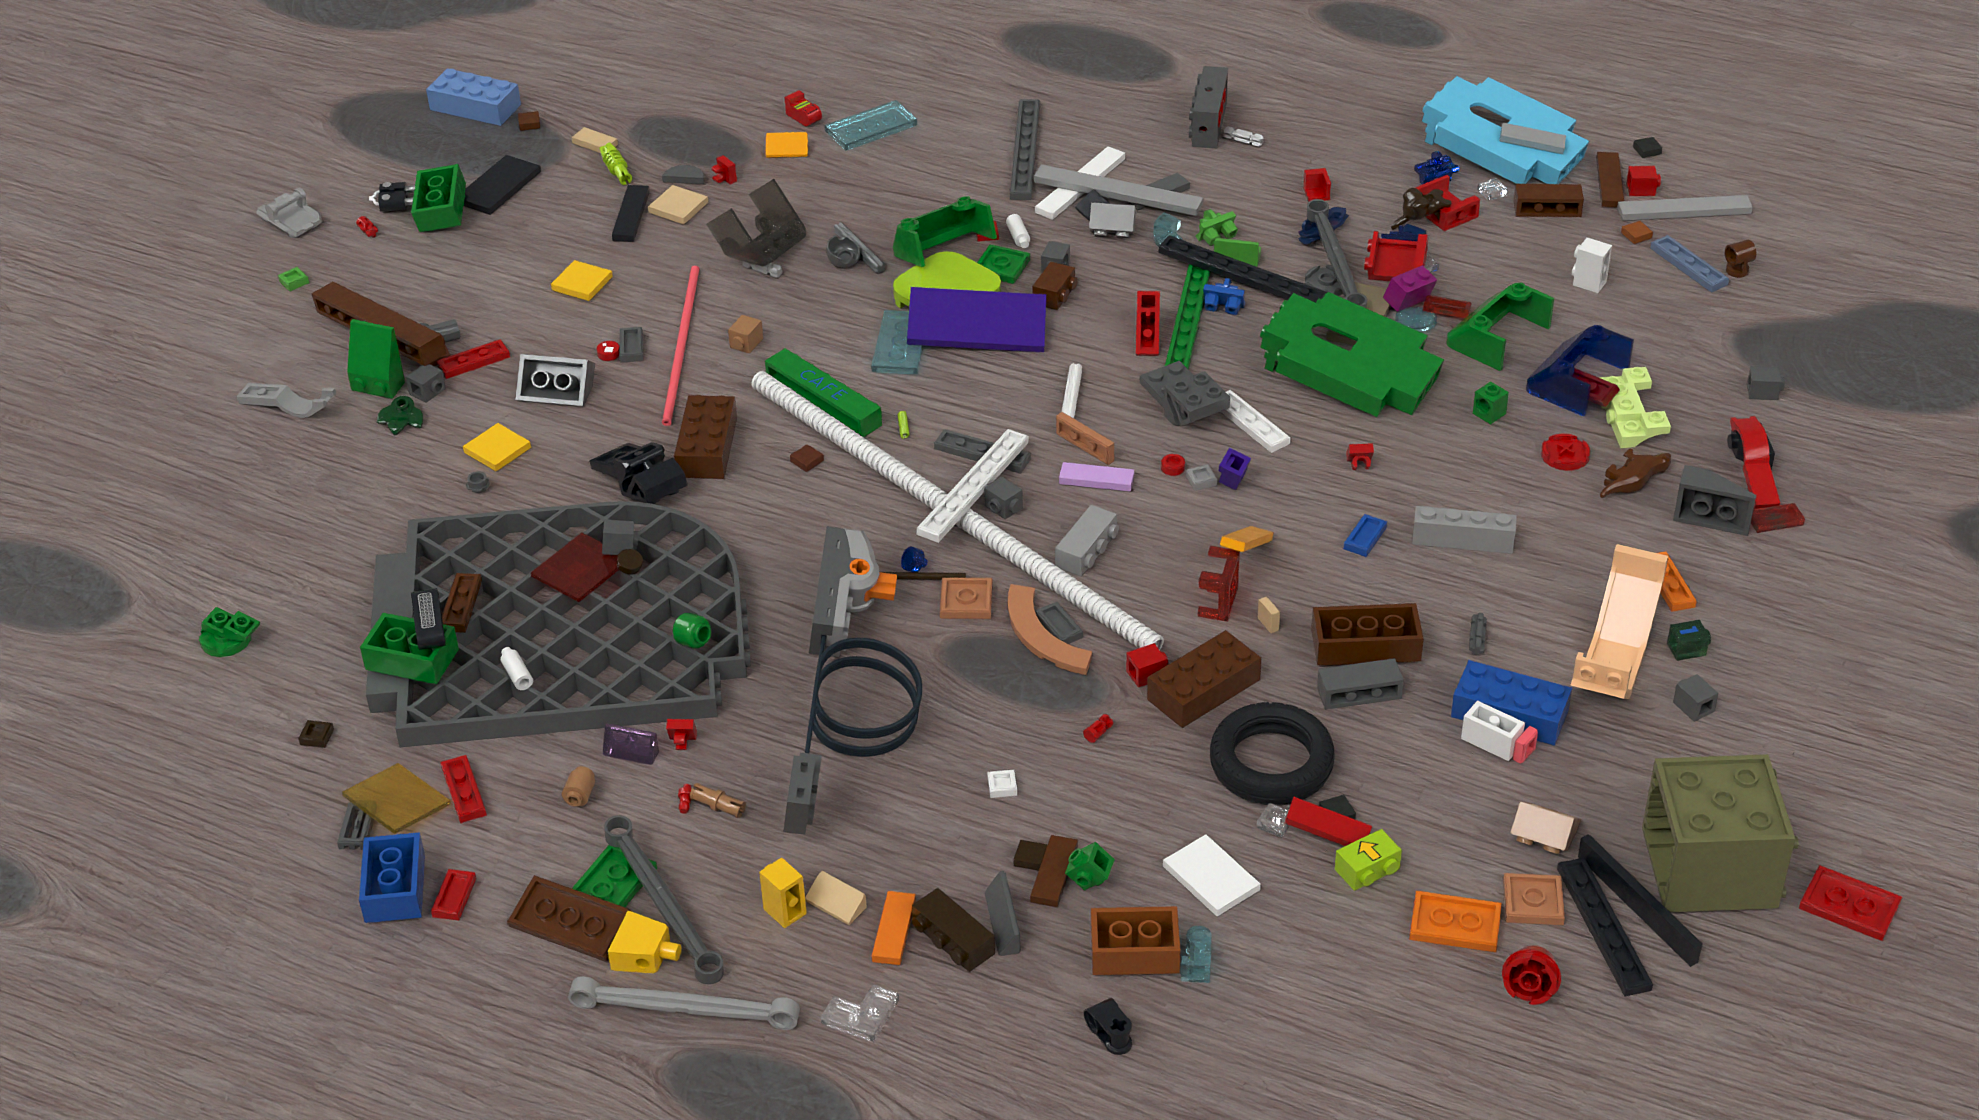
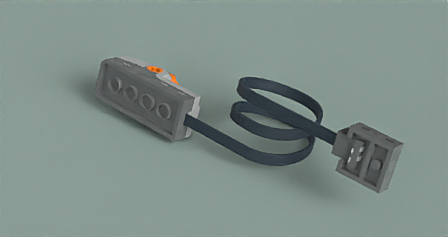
M832 526L826 527L809 654H817L819 658L805 753L800 752V756L794 755L783 832L805 835L807 824L812 825L822 755L809 754L812 731H814L820 742L831 750L849 756L868 757L885 754L901 746L909 739L917 724L923 686L921 675L913 661L901 650L888 643L870 638H847L851 612H861L868 609L874 603L875 598L894 601L897 574L879 572V566L876 563L871 543L865 532L861 530ZM850 648L876 650L895 658L907 668L915 681L917 692L911 681L901 671L878 659L849 656L834 660L824 668L823 665L828 658L839 657L841 650L846 651V649ZM853 666L867 667L881 671L897 680L910 695L913 707L902 719L890 725L878 728H855L843 725L829 717L820 705L818 691L825 677L835 670ZM816 715L832 731L859 739L888 736L903 729L909 723L910 725L899 737L887 743L875 746H852L840 743L825 734L818 724Z

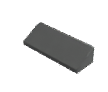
M1000 871L986 889L985 897L999 956L1018 954L1021 949L1020 932L1006 872Z

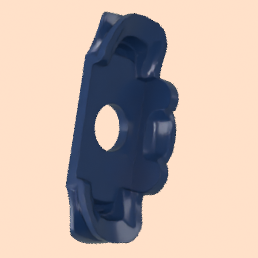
M1333 207L1329 209L1328 220L1333 230L1344 224L1345 220L1349 217L1346 214V208ZM1308 219L1302 223V230L1298 231V234L1301 236L1298 238L1299 241L1303 244H1309L1320 240L1316 223Z

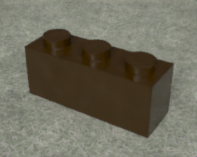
M936 888L912 905V923L915 929L920 933L926 934L933 944L948 953L957 965H962L967 971L971 972L995 955V935L939 888Z

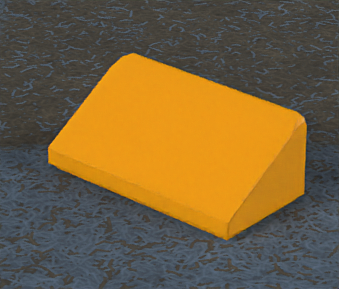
M807 132L766 133L767 158L808 156Z

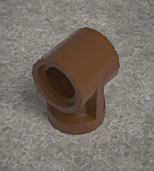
M1751 240L1740 241L1725 247L1726 273L1736 278L1748 275V262L1754 261L1757 255L1756 247Z

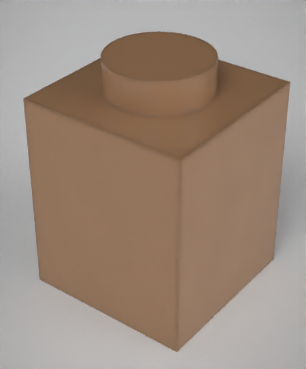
M741 315L728 329L730 348L750 354L763 340L762 320Z

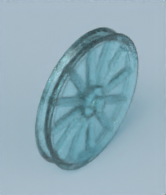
M1410 307L1401 310L1396 314L1395 319L1396 322L1419 332L1430 330L1437 323V316L1434 312L1420 307Z

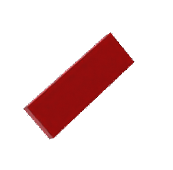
M499 339L437 360V365L442 370L444 377L448 379L510 358V353L502 340Z
M467 755L440 762L460 823L487 816Z
M1293 797L1284 822L1343 846H1347L1369 835L1372 828L1371 825L1297 797Z

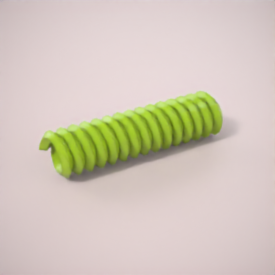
M900 411L897 414L900 437L904 439L908 438L910 434L907 413Z

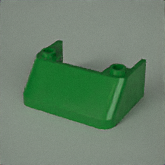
M969 196L958 198L955 203L921 216L905 218L897 225L893 252L897 258L919 267H924L925 262L922 251L969 232L996 239L997 235L991 207L989 204L970 199Z
M1514 283L1487 299L1451 329L1447 334L1446 344L1457 352L1501 371L1503 369L1506 339L1489 332L1492 326L1510 312L1549 329L1551 327L1554 298L1523 283Z

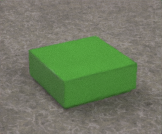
M298 267L278 275L279 282L289 291L309 283L308 276Z

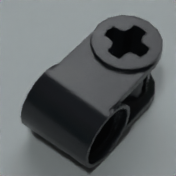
M1108 998L1084 1010L1083 1014L1087 1026L1096 1034L1110 1053L1122 1055L1130 1051L1132 1039L1129 1034L1132 1030V1023L1113 998Z

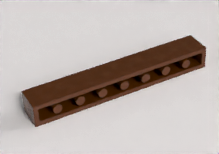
M331 282L311 293L317 313L349 329L352 319L394 327L399 354L423 366H427L447 354L444 346V337L439 332L431 330L344 286Z

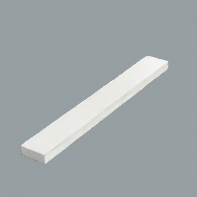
M1007 429L917 527L916 535L939 543L985 492L984 487L994 482L1029 442V436Z

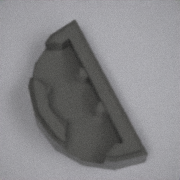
M678 165L666 170L662 175L663 182L704 184V173L695 166Z

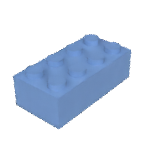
M447 68L426 89L430 110L499 126L521 105L518 84L506 80L493 79L488 76L484 77L473 73L461 72L455 69Z

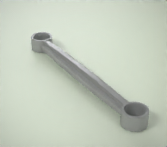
M589 977L575 978L568 994L570 1003L582 1009L593 1008L598 1002L674 1013L685 1012L694 1015L768 1020L773 1027L781 1030L793 1029L797 1025L800 1013L799 1004L792 999L784 997L776 998L772 1001V1004L679 992L600 986L597 981Z

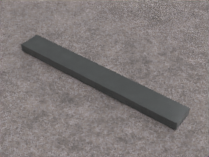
M1019 99L1010 200L1032 199L1040 109L1039 99Z

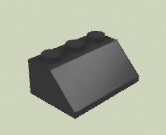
M520 354L515 400L584 406L593 387L595 363L584 359Z

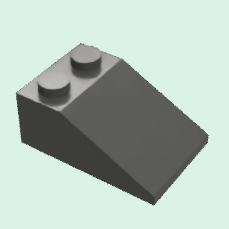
M1685 465L1680 480L1673 521L1748 536L1756 495L1711 470Z

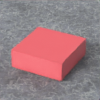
M1529 726L1515 741L1514 761L1520 764L1523 763L1536 749L1537 729Z

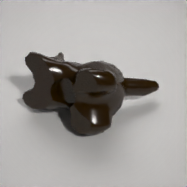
M1410 188L1403 194V216L1394 221L1391 229L1394 230L1410 220H1420L1431 214H1434L1439 220L1440 209L1450 207L1452 202L1442 197L1444 194L1442 190L1434 189L1428 194L1423 195L1417 188Z

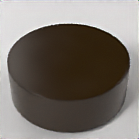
M633 549L622 550L617 558L618 569L625 574L639 572L643 562L642 555Z

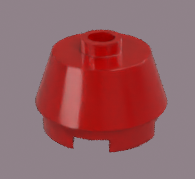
M1526 946L1516 951L1506 959L1502 968L1503 983L1507 992L1513 998L1517 996L1522 1000L1530 1001V1005H1537L1548 1001L1558 991L1561 984L1560 969L1553 955L1540 946Z

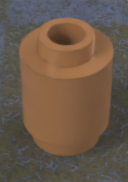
M583 766L571 771L562 791L564 801L571 806H584L588 802L595 785L594 772Z

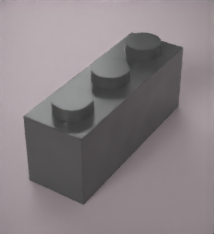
M1394 658L1318 669L1317 689L1326 710L1402 699L1404 679Z

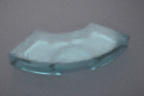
M1165 212L1154 223L1153 238L1158 247L1168 235L1183 240L1176 233L1180 228L1181 221Z

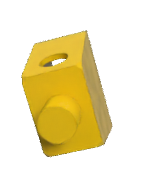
M627 911L608 950L610 967L614 971L656 973L663 959L678 961L682 947L681 944L670 942L669 928L666 924Z

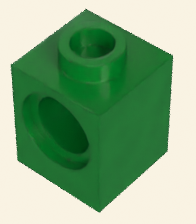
M1490 381L1475 391L1472 414L1491 425L1506 415L1509 392Z

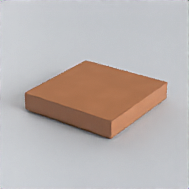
M942 578L940 619H991L992 578Z
M1504 873L1503 887L1506 923L1564 925L1565 916L1561 876Z

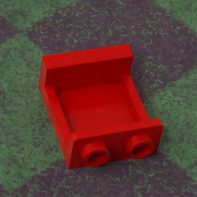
M1374 231L1373 239L1368 240L1367 252H1370V256L1365 257L1364 270L1368 271V280L1391 281L1393 277L1422 265L1425 267L1428 235L1419 234L1418 241L1382 239L1379 238V232Z

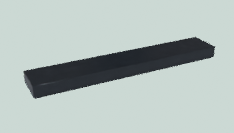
M1588 834L1582 837L1578 858L1585 857L1591 870L1690 967L1697 964L1702 943L1591 835Z
M1585 857L1559 862L1557 870L1624 997L1652 991L1653 983Z

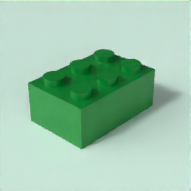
M459 164L417 171L411 214L419 232L461 225L466 181Z
M382 613L360 646L365 670L437 684L459 650L454 626L443 624L446 646L419 650L414 618Z

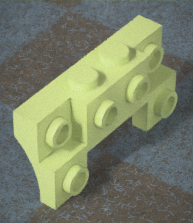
M1646 367L1624 368L1622 376L1601 377V379L1616 384L1620 389L1606 407L1601 406L1606 411L1607 423L1611 424L1620 448L1636 447L1650 437L1670 433L1671 425L1665 411L1645 412L1637 393L1638 390L1651 389L1652 380Z

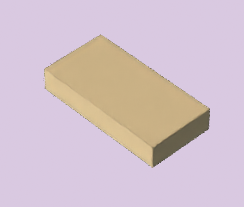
M585 127L572 136L573 144L601 153L599 148L609 142L614 147L618 145L617 138Z

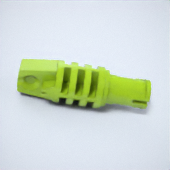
M610 142L601 146L599 149L602 159L610 173L617 176L622 185L627 184L625 180L630 183L632 175L628 172L627 163L621 153Z

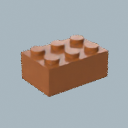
M1177 906L1091 908L1093 975L1180 973V938Z

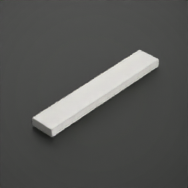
M1106 147L1077 172L1105 177L1125 160V153L1111 147ZM1058 187L1035 206V213L1053 220L1084 193Z

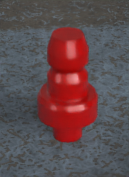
M684 784L678 791L680 799L679 812L683 814L688 812L689 804L692 800L690 799L692 789L690 784Z

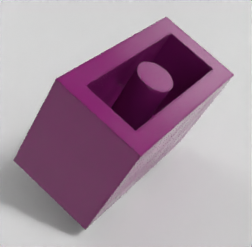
M1422 265L1393 277L1383 298L1399 312L1427 300L1437 279Z

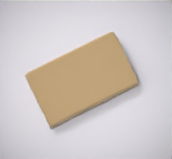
M824 871L819 873L805 897L806 902L847 925H850L867 908L864 893Z

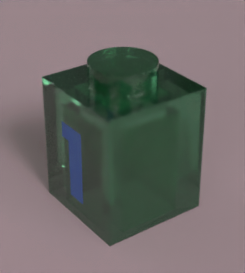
M1700 620L1670 625L1667 645L1677 661L1706 656L1708 645L1711 643V635L1709 630L1704 628Z

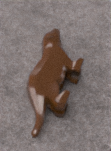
M1628 449L1623 455L1628 459L1622 468L1616 470L1617 466L1612 464L1606 469L1605 476L1609 479L1604 480L1606 487L1601 491L1600 497L1604 498L1611 493H1630L1641 490L1653 475L1664 473L1671 464V454L1635 455L1633 454V449Z

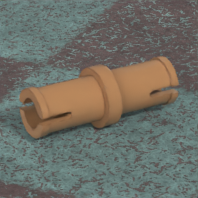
M695 783V788L691 789L690 799L710 806L711 810H721L736 818H740L742 816L741 813L745 811L746 802L726 795L723 790L718 789L715 791L700 783Z

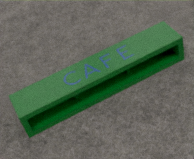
M784 348L765 360L766 373L860 436L865 437L882 426V411L878 404L868 400L860 393L847 387L844 383L839 382L797 354Z

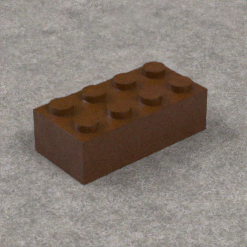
M688 395L674 453V459L684 471L686 478H725L737 422L735 396Z
M1416 603L1313 607L1311 632L1317 666L1358 664L1394 658L1396 662H1420L1422 659L1424 638Z
M1225 630L1150 675L1147 679V700L1181 728H1184L1260 681L1261 657Z

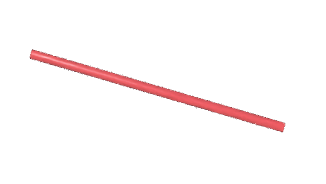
M692 266L690 270L662 419L664 426H670L672 422L700 269L698 266Z

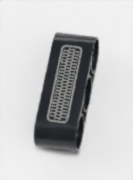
M433 588L411 592L419 650L446 646L438 589Z

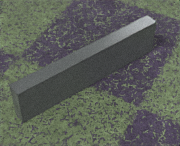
M944 429L934 442V449L979 461L994 443ZM1021 451L1005 469L1021 474L1031 460V453Z

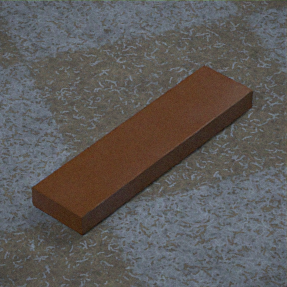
M1597 152L1596 161L1601 207L1617 208L1618 202L1624 201L1619 152Z

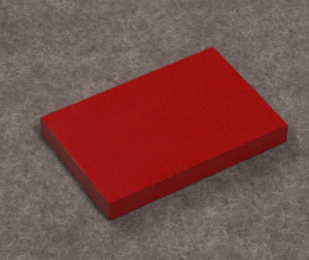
M1819 865L1800 902L1799 909L1883 941L1900 906L1902 896Z

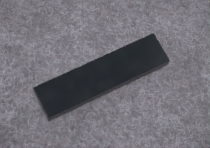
M627 186L612 232L613 241L634 242L650 192L649 186Z

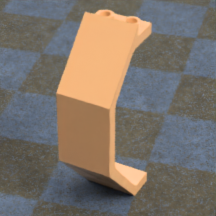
M1616 544L1611 572L1595 633L1587 656L1583 657L1584 653L1581 652L1577 654L1571 686L1623 699H1630L1646 651L1665 577L1668 556Z

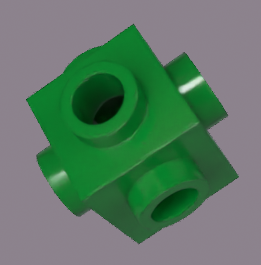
M1094 842L1071 853L1065 874L1083 890H1087L1095 885H1101L1108 879L1115 859L1098 843Z

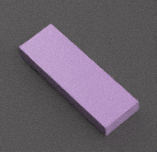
M1063 462L1059 475V484L1131 491L1134 469Z

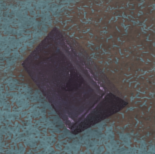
M606 723L603 742L604 756L648 765L654 763L659 753L657 733Z

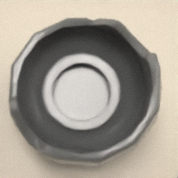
M836 235L827 241L826 253L830 263L835 267H852L858 262L860 248L857 242L851 240L848 236L839 239Z

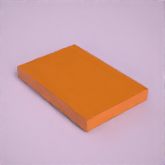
M1416 891L1409 940L1496 953L1502 903Z

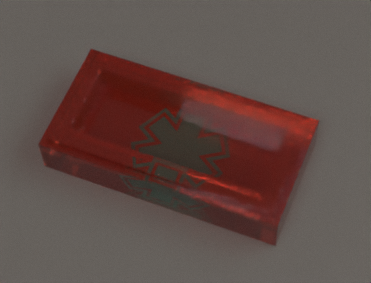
M1427 295L1423 311L1466 318L1471 311L1472 303Z
M1791 503L1753 510L1751 524L1757 533L1802 526L1804 525L1805 518L1796 504Z

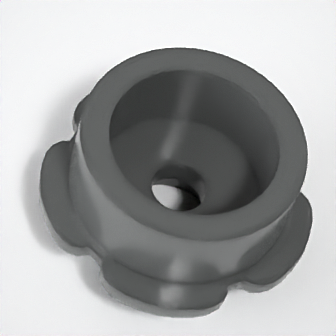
M476 471L467 477L466 487L474 493H482L490 486L489 478L484 472Z

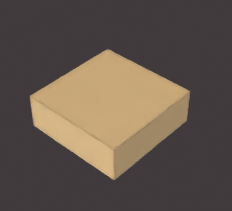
M1269 598L1259 599L1258 619L1270 633L1279 631L1280 611Z

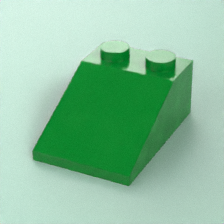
M355 319L351 320L347 373L352 391L393 399L404 385L405 378L394 327Z

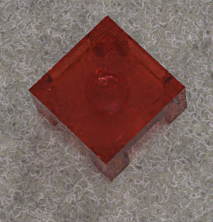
M1210 546L1208 556L1227 560L1222 574L1207 571L1201 572L1199 588L1205 589L1208 592L1218 593L1219 601L1218 609L1199 606L1198 617L1228 622L1239 588L1240 551Z

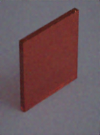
M581 532L530 574L531 577L580 602L619 571L617 567L618 555L602 554L603 543Z

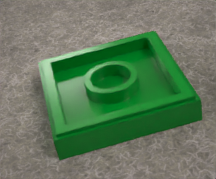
M989 244L977 263L995 272L1002 282L1014 284L1029 263L1030 253Z

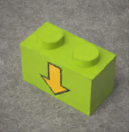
M1380 829L1336 850L1334 870L1355 891L1364 886H1369L1374 881L1386 875H1391L1400 869L1402 849L1383 829Z

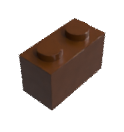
M1050 262L1032 286L1033 294L1046 295V308L1058 310L1062 303L1067 301L1070 292L1075 290L1078 281L1077 277H1075V267Z

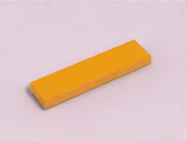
M1249 526L1223 535L1220 545L1244 552L1272 541L1274 532Z

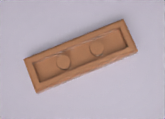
M1064 412L1056 415L1057 435L1108 465L1114 462V442Z

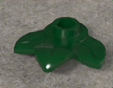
M399 396L392 401L390 406L383 408L378 413L377 423H387L389 430L396 436L407 424L415 428H421L423 425V414L420 409L415 407L410 397Z

